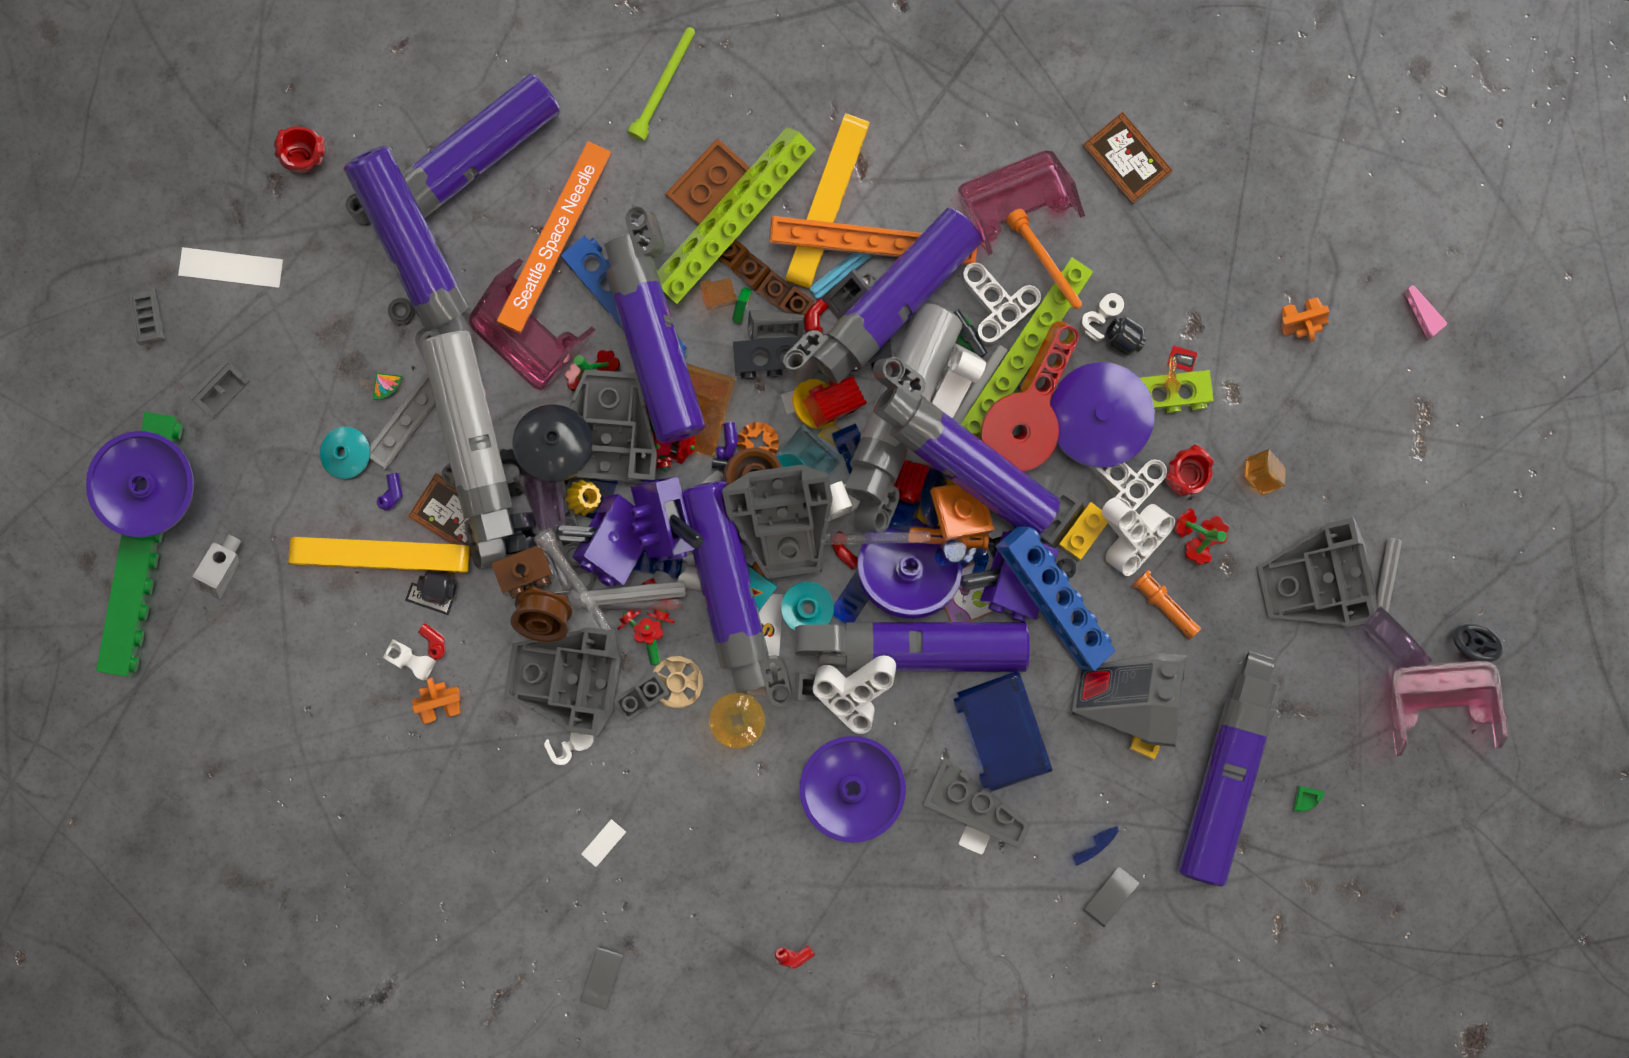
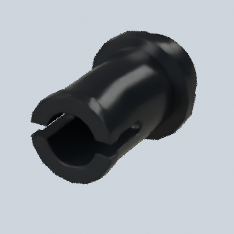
M1069 558L1059 560L1056 564L1058 568L1064 571L1062 566L1067 564L1070 567V572L1065 573L1069 579L1073 577L1076 572L1075 562Z

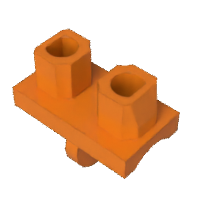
M1318 297L1308 299L1305 302V312L1298 313L1293 304L1283 306L1281 312V331L1283 336L1296 333L1297 338L1306 336L1309 342H1314L1315 333L1323 331L1322 326L1329 324L1328 314H1330L1328 306H1323Z
M433 677L427 678V687L419 689L421 697L412 699L414 714L418 713L423 724L436 720L434 708L440 706L444 707L447 717L460 714V691L458 686L447 689L445 682L435 684Z

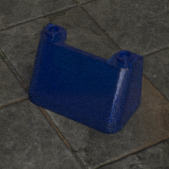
M1019 671L956 692L957 698L953 699L958 714L963 712L982 765L983 773L979 774V778L983 788H988L991 793L1053 772Z

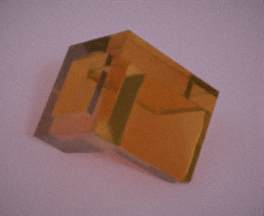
M730 278L715 282L710 280L700 282L707 311L736 304L737 298Z
M1267 449L1246 458L1245 477L1264 495L1285 487V466Z

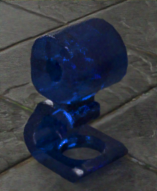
M957 540L947 541L938 547L935 552L936 561L943 567H951L955 563H961L960 566L965 568L973 559L975 564L972 573L985 571L989 561V555L985 549L972 548L965 553V544Z
M643 550L632 571L655 575L657 571L669 574L674 580H678L681 574L683 558L659 561L658 557L648 558L646 550Z

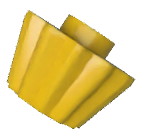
M579 480L578 483H572L571 488L567 489L568 496L565 500L569 503L568 508L572 509L575 515L581 514L586 516L588 513H594L596 507L600 504L601 494L599 489L590 481Z

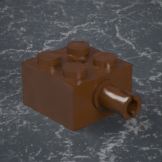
M541 544L491 563L502 593L506 597H512V599H515L518 594L526 591L529 587L535 586L541 589L552 584L550 580L555 578L545 549Z

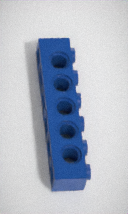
M584 235L561 254L562 260L622 329L612 293L602 288L603 282L607 280L605 272L611 267L609 259L606 260L600 252L603 249L594 238L589 241ZM591 259L597 260L600 263L599 268L595 271H588L585 268L587 261ZM679 339L684 359H686L687 356L684 351L687 349V347Z
M1016 527L995 547L1080 669L1095 671L1116 651L1111 644V638L1101 630L1097 624L1096 616L1087 610L1083 604L1082 596L1069 584L1067 574L1058 568L1054 562V555L1040 542L1041 537L1038 532L1031 527ZM1030 551V553H1031V558H1030V560L1028 561L1027 555H1028V552ZM1043 572L1045 573V580H1044V581H1042V574H1043ZM1057 593H1059L1060 596L1058 602L1056 600ZM1073 613L1074 619H1073V622L1071 623L1070 617H1071V614ZM1086 633H1087V635H1088V640H1087V642L1085 643V635H1086Z

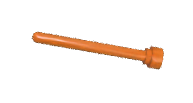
M1023 209L1011 212L1006 218L1010 228L1022 234L1074 309L1081 308V300L1030 229L1028 215Z

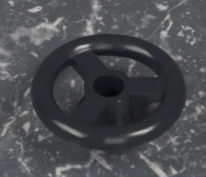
M1472 623L1458 626L1453 633L1455 646L1468 661L1489 663L1498 660L1503 654L1504 648L1500 638L1484 626ZM1464 632L1468 636L1466 644L1461 640V634ZM1477 633L1486 636L1492 642L1485 641L1483 638L1479 637ZM1494 651L1493 654L1484 655L1487 652Z

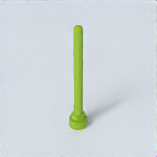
M688 27L685 29L639 119H635L634 122L630 123L626 132L633 138L643 142L646 140L649 134L648 123L695 34L693 28Z

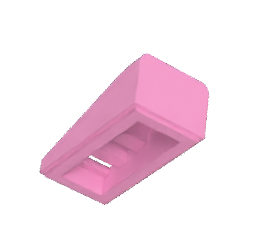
M1412 285L1404 292L1428 340L1431 339L1447 325V322L1415 286Z

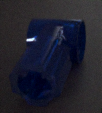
M856 423L831 433L839 454H842L849 474H851L853 469L850 466V462L861 437Z

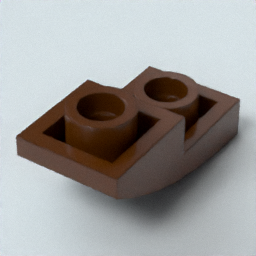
M736 239L717 259L754 290L771 270L769 266L750 253Z
M770 270L755 290L756 293L784 313L805 316L815 302L772 270Z

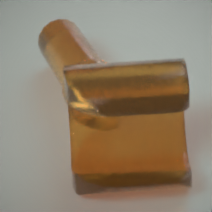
M1170 357L1168 380L1164 383V390L1168 392V383L1170 381L1176 383V393L1181 387L1180 382L1176 379V357Z

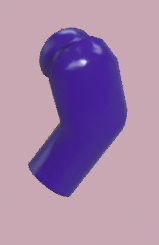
M735 422L723 424L725 446H718L716 448L717 459L729 460L734 455L738 443Z
M399 473L386 475L388 490L382 497L379 496L377 498V506L385 511L391 510L402 498Z

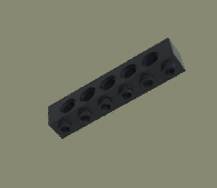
M803 336L734 341L735 376H741V380L756 379L757 374H767L768 378L782 377L783 372L788 371L784 363L780 361L779 355L784 351H789ZM891 338L864 366H871L873 370L874 364L878 360L892 357ZM758 353H763L768 357L767 363L763 366H758L753 362V357ZM854 367V369L851 372L860 371L861 368L859 369Z

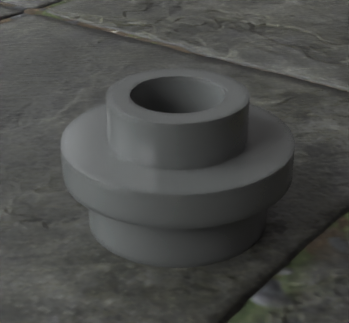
M397 298L389 304L388 315L394 323L406 324L414 316V307L409 300ZM400 307L406 309V313L403 316L397 315V309Z

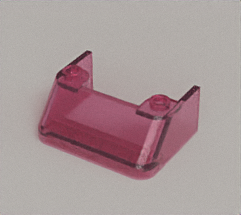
M1053 151L1038 152L969 180L958 188V193L970 222L979 230L982 237L981 245L988 256L993 254L990 241L998 237L1002 231L1000 224L1006 222L1007 216L1014 210L1023 209L1025 213L1047 205L1052 211L1064 212L1073 207L1080 218L1085 216L1075 181Z
M519 258L494 277L470 314L469 324L472 330L531 386L536 389H543L580 353L595 332V329L590 327L578 338L570 332H563L556 338L532 314L521 334L497 324L500 310L505 305L517 282L513 276L523 263Z
M1489 661L1411 666L1398 669L1392 678L1391 723L1396 756H1402L1408 744L1406 730L1416 725L1418 720L1417 709L1463 705L1469 706L1470 716L1475 722L1493 725L1496 749L1502 748L1509 734L1499 670L1496 665Z

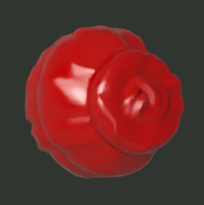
M295 126L288 129H280L274 142V155L276 158H279L281 165L285 169L306 173L314 165L322 163L325 152V138L318 136L315 131L308 128Z
M1196 444L1189 449L1181 450L1175 455V459L1169 462L1165 482L1180 496L1200 493L1212 478L1213 458L1210 457L1204 448Z

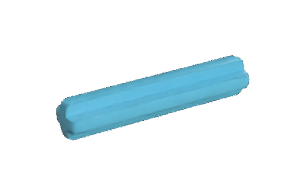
M852 253L810 287L811 293L817 299H821L851 270H857L874 255Z

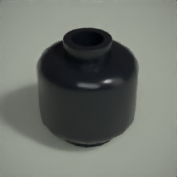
M1127 317L1114 319L1105 333L1108 345L1127 356L1135 351L1139 352L1146 342V338L1143 337L1144 328Z
M427 570L424 576L420 575L418 578L417 591H421L423 601L446 605L449 600L453 601L455 598L457 580H454L453 574L448 571Z

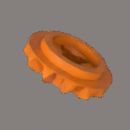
M753 422L746 425L738 435L737 446L739 452L747 448H753L754 443L747 438L757 439L758 435L762 432V441L769 447L759 446V448L768 450L775 455L779 448V438L775 429L762 422Z

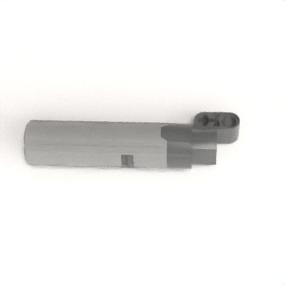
M924 303L912 315L895 357L901 359L922 375L926 382V388L921 395L931 401L962 328V322L953 312L935 304ZM892 367L888 371V376L892 374ZM882 385L873 409L881 395L888 389L886 386ZM872 409L850 462V466L853 469L845 489L849 495L860 501L854 515L856 528L883 533L888 528L899 501V491L893 484L898 478L910 449L890 435L891 425L873 413Z
M461 330L425 339L421 343L463 518H469L465 523V531L474 565L480 569L492 566L491 563L505 558L501 537L514 534L508 508H512L513 505L471 334L467 330Z

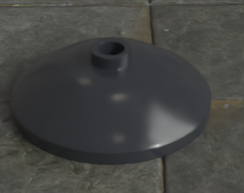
M556 404L543 405L529 411L518 422L513 434V452L519 466L531 477L545 482H560L570 479L585 467L592 452V435L587 422L573 409ZM550 434H554L557 436V439L549 441L547 437Z

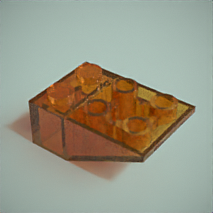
M686 363L706 425L704 430L696 435V448L694 451L714 457L736 385V378Z

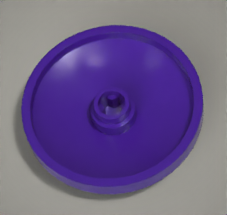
M1091 363L1073 370L1059 383L1050 401V406L1057 417L1059 426L1057 445L1068 457L1089 467L1109 468L1129 461L1145 446L1154 426V405L1147 387L1133 372L1113 363Z
M134 431L111 439L99 449L92 459L87 472L86 493L93 512L104 525L128 537L146 538L164 533L182 519L193 498L194 475L186 455L172 441L156 433Z
M904 517L892 519L888 528L883 533L871 532L866 537L861 546L857 561L858 579L865 595L875 606L884 612L901 618L927 617L945 608L956 595L963 574L962 557L958 547L954 545L908 543L909 526L941 529V527L924 524L919 518ZM923 535L924 537L943 538L940 535Z
M846 736L824 744L809 758L801 775L800 799L806 816L820 832L838 841L863 842L881 835L896 821L905 801L906 784L899 762L886 747L865 737Z

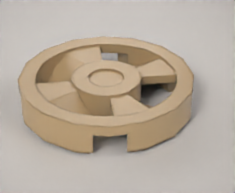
M674 656L661 661L655 667L653 673L656 671L667 689L669 688L672 691L668 701L664 698L660 700L664 706L673 709L685 708L698 699L703 689V675L699 667L692 660L682 656ZM686 664L694 669V672L688 676L682 673ZM665 665L671 672L668 677L659 673ZM686 687L696 691L689 700L683 692Z

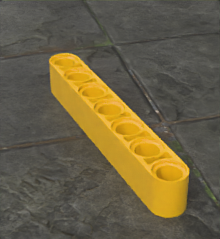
M845 113L806 220L835 222L867 134L869 121ZM797 246L785 281L810 289L825 249Z
M290 537L288 564L468 573L470 546Z

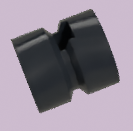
M535 513L511 514L510 519L514 534L504 539L506 554H517L539 545L538 534L533 532L537 527Z

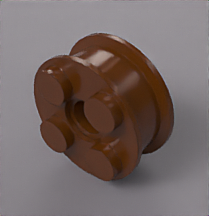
M756 447L747 448L736 453L728 460L723 471V481L729 485L747 474L750 470L760 471L781 468L782 465L777 457L768 450Z
M529 587L527 591L517 595L515 599L517 610L511 615L510 619L511 626L517 633L539 642H555L567 635L568 625L566 621L572 616V607L566 596L536 587Z

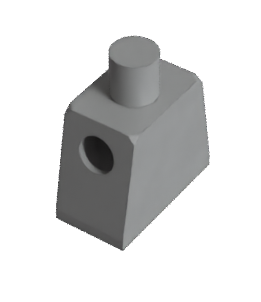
M227 534L222 545L212 543L192 577L197 589L219 600L221 599L239 564L238 556L235 553L241 543L239 539Z

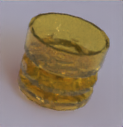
M730 693L721 697L714 704L710 713V728L714 737L722 745L730 749H744L752 746L760 739L765 728V715L761 705L753 697L744 693ZM739 714H742L744 725L742 727L740 725H737L735 728L732 727L733 721L730 717L732 715L737 717Z

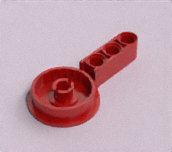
M1063 321L1055 322L1050 327L1020 388L1023 392L1013 393L996 401L987 411L981 425V440L1022 471H1027L1041 465L1052 454L1057 444L1059 426L1057 417L1050 406V398L1079 339L1077 330ZM1064 329H1068L1067 338L1060 341L1059 334ZM1056 353V361L1048 365L1047 359L1049 355ZM1040 377H1045L1044 385L1036 388V381ZM1021 424V432L1013 436V428Z

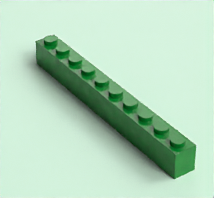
M144 412L141 431L159 434L176 444V440L181 439L183 425L180 424V420L177 417ZM163 533L146 538L128 537L121 534L96 672L132 678L133 673H136L138 670L139 657H136L137 648L143 644L144 631H141L142 622L147 620L149 605H146L147 595H151L153 591L154 580L151 579L152 569H156L159 554L155 552L157 543L162 541Z

